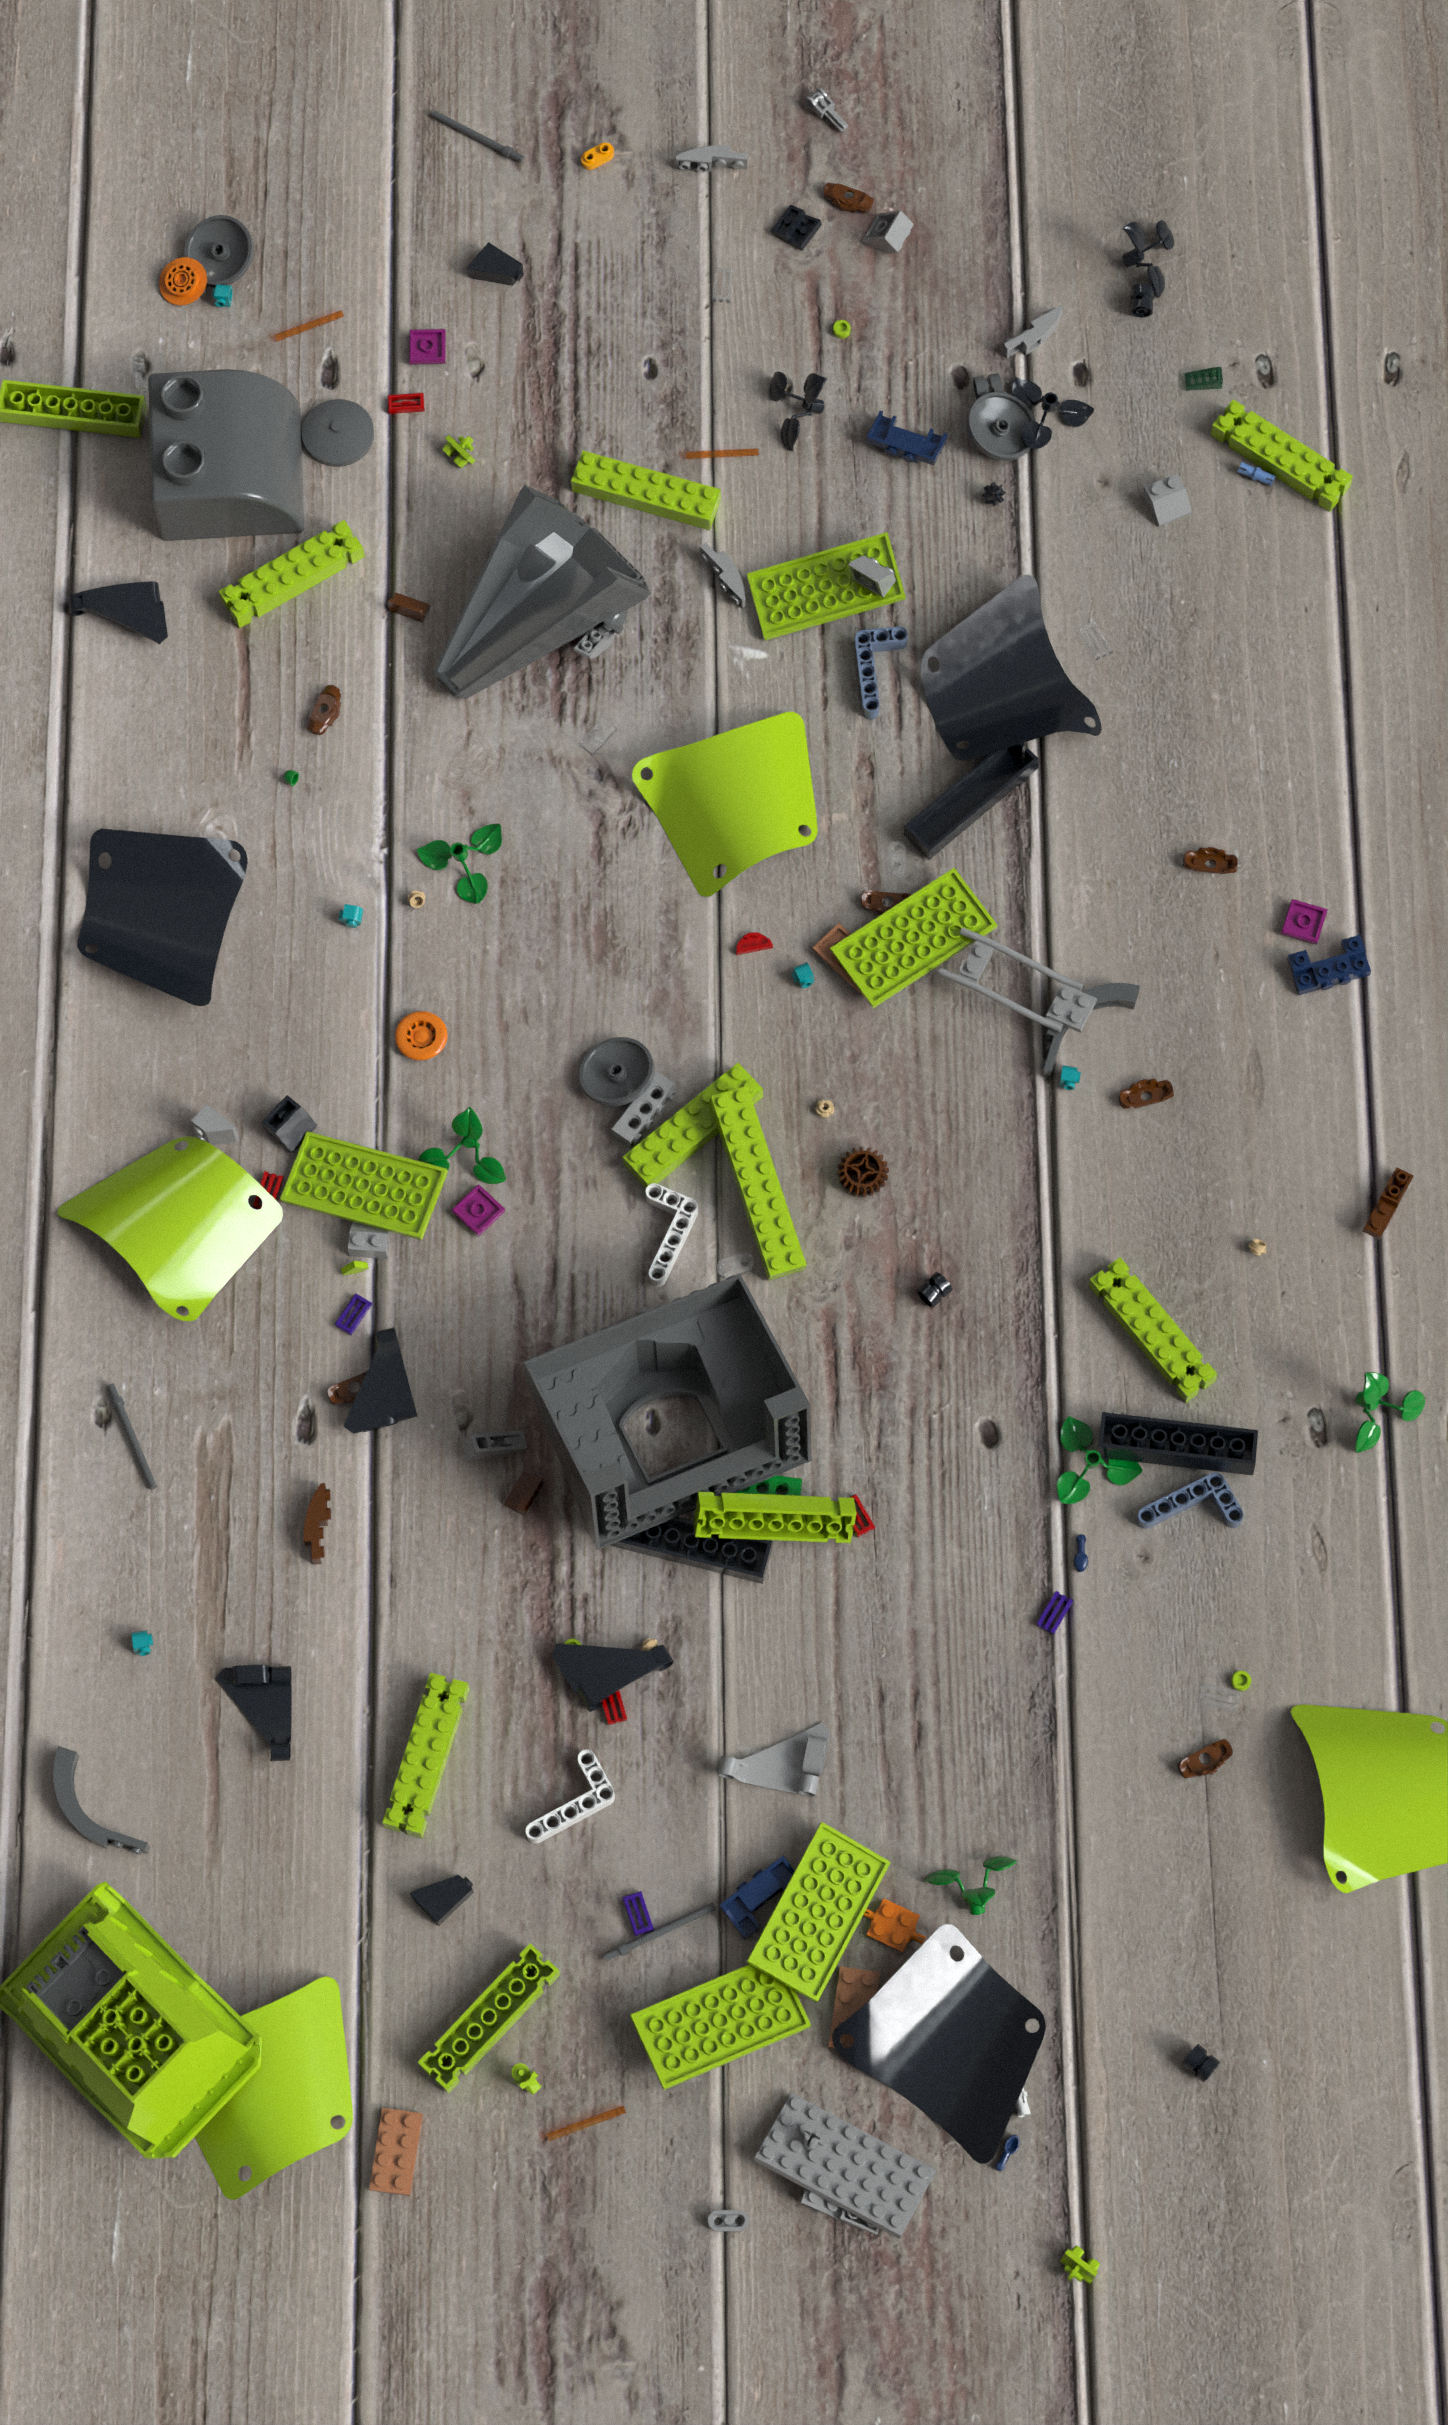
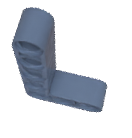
M904 627L861 630L855 635V653L862 711L867 719L872 720L878 717L880 704L873 652L904 649L908 643V632ZM901 636L903 639L898 640L896 637ZM883 638L885 641H878L877 639ZM860 640H865V641H867V642H866V643H860L859 641H860ZM865 656V657H868L869 659L863 660V659H861V658ZM869 673V674H871V675L867 677V676H864L863 674ZM866 690H872L873 692H872V693H866L865 691H866ZM870 706L875 707V709L869 710L867 708Z
M1214 1472L1141 1508L1137 1515V1524L1143 1529L1151 1528L1209 1498L1212 1499L1225 1524L1230 1528H1237L1241 1525L1244 1513L1222 1474ZM1217 1480L1220 1486L1214 1487L1210 1484V1481ZM1200 1489L1203 1494L1195 1495L1193 1490ZM1178 1497H1182L1185 1499L1186 1502L1184 1504H1179L1176 1502L1175 1499ZM1226 1497L1230 1502L1224 1504L1220 1501V1498ZM1165 1506L1168 1508V1512L1162 1513L1158 1508ZM1236 1514L1239 1519L1236 1521L1231 1520L1229 1515ZM1149 1515L1151 1520L1144 1521L1141 1519V1516Z

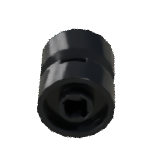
M1148 284L1132 286L1130 314L1140 318L1149 317L1153 313L1154 288Z
M935 1272L928 1278V1283L920 1285L916 1292L927 1306L934 1308L941 1301L940 1297H946L953 1288L943 1275Z
M1197 2044L1182 2062V2065L1189 2071L1194 2070L1195 2076L1202 2082H1205L1220 2064V2061L1213 2055L1208 2056L1207 2050L1200 2044Z

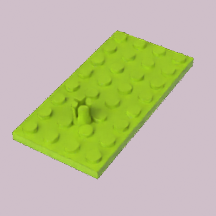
M888 532L747 573L765 641L906 599ZM863 555L867 558L872 557L882 567L887 566L892 569L896 581L884 598L853 580L849 568L850 562Z
M952 868L832 946L830 951L871 1007L875 1008L975 943V940L960 934L963 927L985 936L996 929L997 924L957 870Z
M307 1131L280 1200L283 1203L422 1240L448 1170Z
M821 1822L746 1962L815 2003L818 2002L891 1862Z
M750 1964L630 2015L663 2091L811 2027L796 1991Z

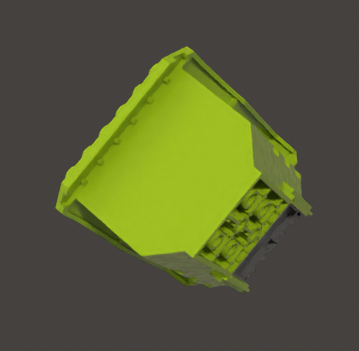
M106 1881L96 1885L0 1986V2009L16 2022L74 2087L146 2159L175 2158L261 2067L262 2038Z

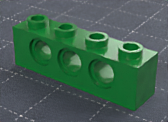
M774 1476L748 1487L745 1491H738L736 1493L778 1495L776 1491L784 1489L786 1490L785 1495L801 1496L802 1478ZM763 1486L767 1489V1491L765 1493H759L757 1492V1488Z

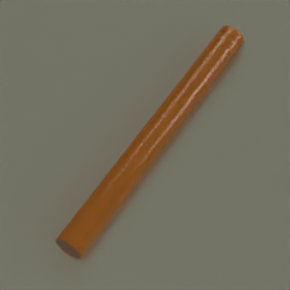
M342 310L275 334V338L277 341L342 318L344 314Z
M758 448L686 452V459L759 456Z
M624 2105L547 2134L549 2142L625 2114Z

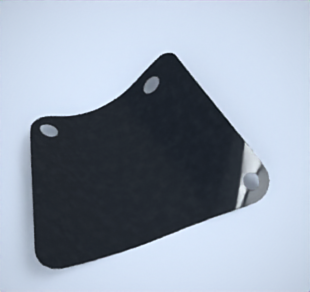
M102 828L95 831L90 842L88 893L84 918L77 940L79 951L85 957L189 1004L195 1006L209 1004L216 963L224 932L234 902L245 878L248 864L246 851L238 842L227 839ZM235 849L239 852V861L230 860L229 852ZM105 852L112 859L111 865L107 869L102 868L99 864V857ZM88 944H94L98 947V951L89 953L85 950V947Z

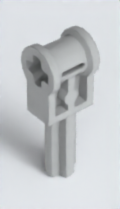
M817 88L814 94L810 97H805L807 106L821 119L826 116L840 132H844L848 128V124L834 110L835 103L822 88Z

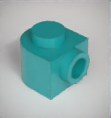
M217 284L216 288L212 290V298L215 299V305L217 307H231L232 286Z
M345 904L344 910H340L339 921H343V924L347 927L356 928L361 925L364 910L359 906Z
M807 962L793 967L794 972H791V976L795 983H799L801 988H807L815 982L814 974Z
M1062 1066L1059 1087H1063L1065 1090H1074L1075 1083L1080 1081L1081 1072L1077 1071L1078 1067Z
M147 1630L132 1632L135 1655H149L151 1652L150 1646L154 1645L152 1633L148 1634Z

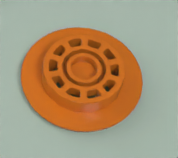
M188 257L177 258L167 264L159 279L161 294L168 302L175 305H188L195 302L203 294L207 284V275L204 267L197 260Z
M416 1011L408 1014L399 1022L395 1030V1042L398 1049L403 1055L414 1060H427L438 1055L445 1047L448 1037L447 1028L442 1019L427 1011Z

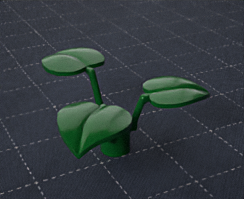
M499 823L486 825L478 829L471 839L475 847H469L457 842L450 848L447 842L435 840L418 848V855L422 862L432 870L445 869L448 865V859H452V857L456 861L461 862L468 877H464L458 882L457 892L463 900L478 904L487 894L488 882L481 873H475L471 876L465 863L468 857L467 850H481L486 855L497 852L502 845V829Z
M471 1107L458 1114L452 1121V1129L463 1139L448 1155L445 1156L442 1149L432 1147L423 1151L418 1158L420 1162L449 1170L450 1163L447 1159L462 1145L469 1149L475 1147V1161L477 1165L473 1167V1173L476 1178L487 1184H499L507 1179L504 1169L498 1160L493 1157H483L479 1160L480 1144L478 1141L482 1136L483 1128L478 1116Z
M1365 1372L1363 1391L1358 1393L1355 1401L1357 1405L1364 1408L1363 1412L1367 1414L1371 1422L1366 1420L1360 1426L1355 1442V1452L1360 1453L1369 1450L1379 1441L1381 1428L1375 1424V1419L1369 1411L1376 1410L1378 1405L1381 1404L1402 1410L1401 1419L1413 1421L1424 1409L1425 1397L1423 1393L1418 1390L1408 1392L1403 1398L1402 1406L1381 1401V1396H1384L1389 1388L1388 1379L1380 1373Z
M1071 1416L1066 1418L1060 1435L1063 1447L1069 1452H1075L1080 1449L1081 1452L1086 1453V1456L1084 1458L1085 1468L1080 1476L1076 1472L1068 1471L1059 1477L1057 1492L1061 1503L1075 1504L1082 1501L1088 1495L1090 1483L1082 1478L1089 1468L1094 1469L1099 1464L1108 1469L1107 1477L1116 1485H1126L1142 1473L1143 1470L1137 1462L1108 1459L1109 1465H1107L1101 1459L1098 1451L1084 1449L1083 1447L1089 1446L1092 1442V1430L1082 1421L1076 1420Z
M1004 1856L986 1859L983 1862V1867L986 1868L983 1887L978 1889L965 1890L960 1878H958L960 1872L952 1869L935 1871L924 1879V1883L947 1885L954 1881L957 1882L962 1891V1898L965 1899V1902H968L969 1913L971 1915H980L985 1913L986 1903L996 1894L995 1889L987 1887L989 1872L991 1870H1005L1017 1863V1860Z

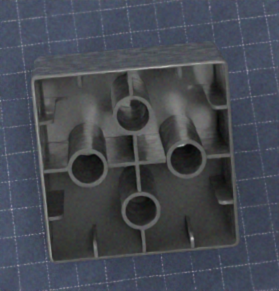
M220 369L151 374L148 378L151 501L161 538L164 541L303 532L304 498L301 409L291 391L274 379L243 370Z

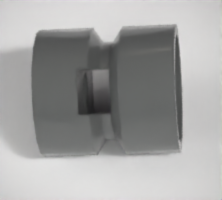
M999 373L988 375L987 378L984 376L973 378L976 400L987 393L1003 392Z

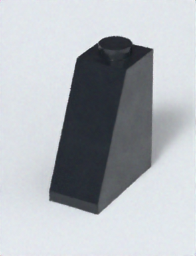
M489 242L467 267L468 277L471 279L511 286L516 281H520L524 275L522 263Z
M456 1875L414 1890L410 1895L431 1919L440 1926L474 1891L472 1882L466 1876L462 1878L460 1875Z

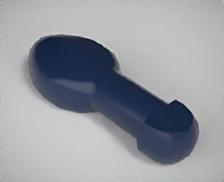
M1079 1534L1076 1538L1077 1553L1074 1556L1073 1563L1078 1572H1083L1088 1565V1557L1085 1554L1086 1537L1083 1534Z
M1011 2135L1005 2140L1003 2153L998 2162L995 2163L997 2171H1003L1010 2155L1017 2152L1020 2145L1018 2135Z

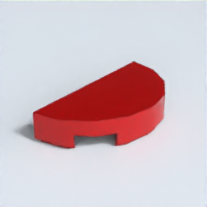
M751 932L745 934L738 942L736 955L772 949L773 944L769 938L761 933Z

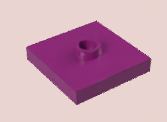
M410 330V365L446 364V330Z
M1291 899L1281 935L1317 945L1328 909Z
M479 1184L451 1209V1212L478 1237L506 1211Z

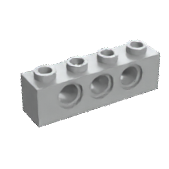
M656 1071L649 1088L632 1102L612 1128V1136L629 1148L634 1144L637 1145L642 1138L641 1134L645 1129L649 1130L652 1126L655 1116H659L663 1112L665 1103L668 1100L671 1101L675 1096V1083ZM660 1094L661 1097L658 1099L652 1098V1095ZM644 1108L650 1110L648 1113L645 1114L640 1112ZM631 1123H637L638 1127L631 1128L629 1127V1125Z

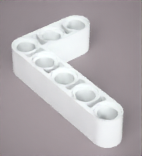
M654 1183L648 1185L645 1191L648 1204L675 1215L648 1272L651 1285L661 1287L665 1284L697 1218L698 1205L694 1199ZM652 1192L659 1193L657 1197L650 1196ZM670 1199L677 1201L674 1205L667 1203ZM689 1206L694 1208L692 1212H686L684 1209ZM679 1223H684L686 1225V1227L683 1229H679L676 1226ZM677 1240L678 1243L676 1245H670L669 1241ZM664 1256L670 1258L668 1262H663L660 1259ZM655 1273H660L663 1275L659 1279H655L653 1277Z
M582 1750L578 1755L579 1767L592 1790L529 1823L525 1831L529 1842L534 1844L540 1843L614 1802V1789L592 1751ZM584 1757L592 1758L590 1764H583L581 1761ZM594 1774L602 1776L601 1780L597 1782L592 1781L591 1777ZM603 1791H609L611 1793V1796L608 1799H603L600 1797ZM590 1800L593 1802V1806L591 1808H584L583 1803ZM568 1810L576 1812L572 1818L566 1817L565 1813ZM551 1819L558 1821L555 1827H549L547 1823ZM532 1829H539L540 1834L537 1837L530 1836V1831Z

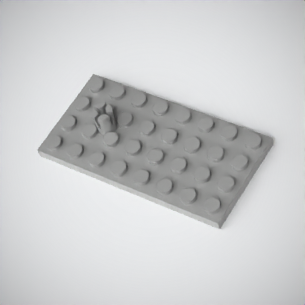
M793 2093L790 2094L754 2158L755 2162L898 2239L901 2238L937 2171Z

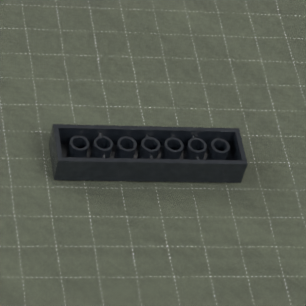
M1102 1412L1098 1452L1101 1458L1253 1475L1256 1464L1258 1430Z
M676 1517L613 1543L611 1546L763 1584L773 1548V1541L719 1538L718 1534H711V1538L695 1537L693 1521Z

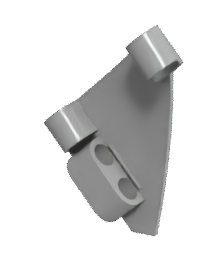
M821 1722L785 1741L741 1760L739 1758L721 1756L718 1776L763 1788L805 1796H816L819 1775H822L830 1731Z

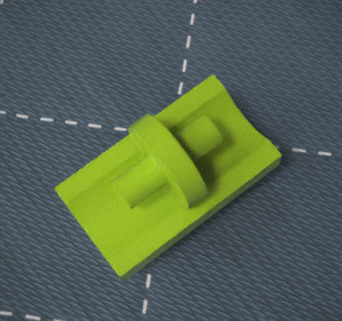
M450 435L445 438L448 442L442 450L450 457L458 451L459 455L453 461L459 467L463 468L468 462L473 464L476 461L466 451V449L469 451L474 449L472 446L473 439L470 436L466 438L460 436L458 438L461 442L460 444Z
M517 2063L512 2067L511 2075L516 2080L514 2083L517 2087L525 2088L532 2095L542 2087L535 2079L538 2077L536 2072L528 2069L525 2064Z
M1076 2245L1071 2250L1068 2249L1060 2262L1066 2266L1064 2270L1070 2274L1067 2278L1068 2281L1075 2278L1081 2282L1083 2279L1090 2285L1098 2273L1097 2270L1100 2263L1094 2258H1090L1087 2263L1083 2261L1081 2257L1084 2251Z

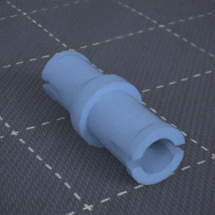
M1244 462L1241 463L1240 467L1242 468H1239L1237 473L1251 477L1253 481L1258 480L1272 486L1273 481L1271 480H1274L1276 475L1261 470L1260 467L1255 468Z

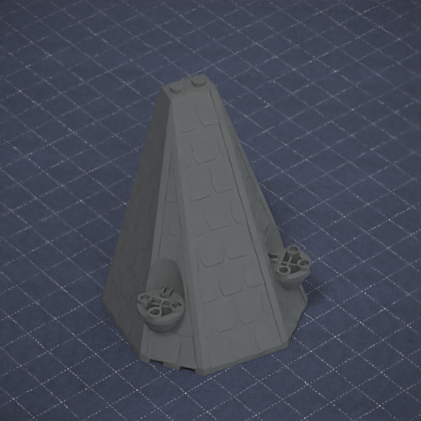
M524 485L434 670V673L438 676L437 680L444 686L447 685L450 688L448 691L457 698L459 696L467 699L585 634L602 621V625L607 630H613L619 635L624 629L623 625L627 617V609L644 601L651 594L647 582L644 581L645 577L597 529L591 528L584 522V519L575 512L569 511L562 502Z

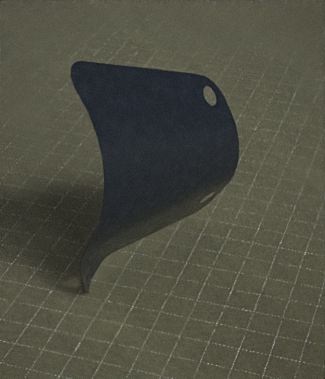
M1031 575L1019 577L937 640L923 655L920 668L927 702L939 734L956 760H970L1057 732L1071 731L1098 736L1102 731L1101 721L1094 704L1073 685L1055 655L1044 624L1039 588L1036 580ZM934 656L939 660L940 667L937 672H931L928 668L927 663L930 657ZM1086 717L1094 719L1095 727L1088 726L1084 719ZM961 741H967L970 743V746L960 749L957 747V744Z
M944 1924L928 1938L863 2007L834 2029L832 2040L836 2051L852 2066L905 2097L950 2134L973 2160L979 2164H986L993 2159L1041 2046L1046 2031V2023L1042 2012L1003 1979L954 1925ZM959 1946L962 1948L964 1957L961 1961H954L950 1957L951 1947ZM1029 2019L1037 2020L1039 2022L1038 2031L1034 2033L1028 2032L1025 2028L1026 2022ZM849 2034L853 2037L854 2042L851 2047H843L840 2042L842 2035Z

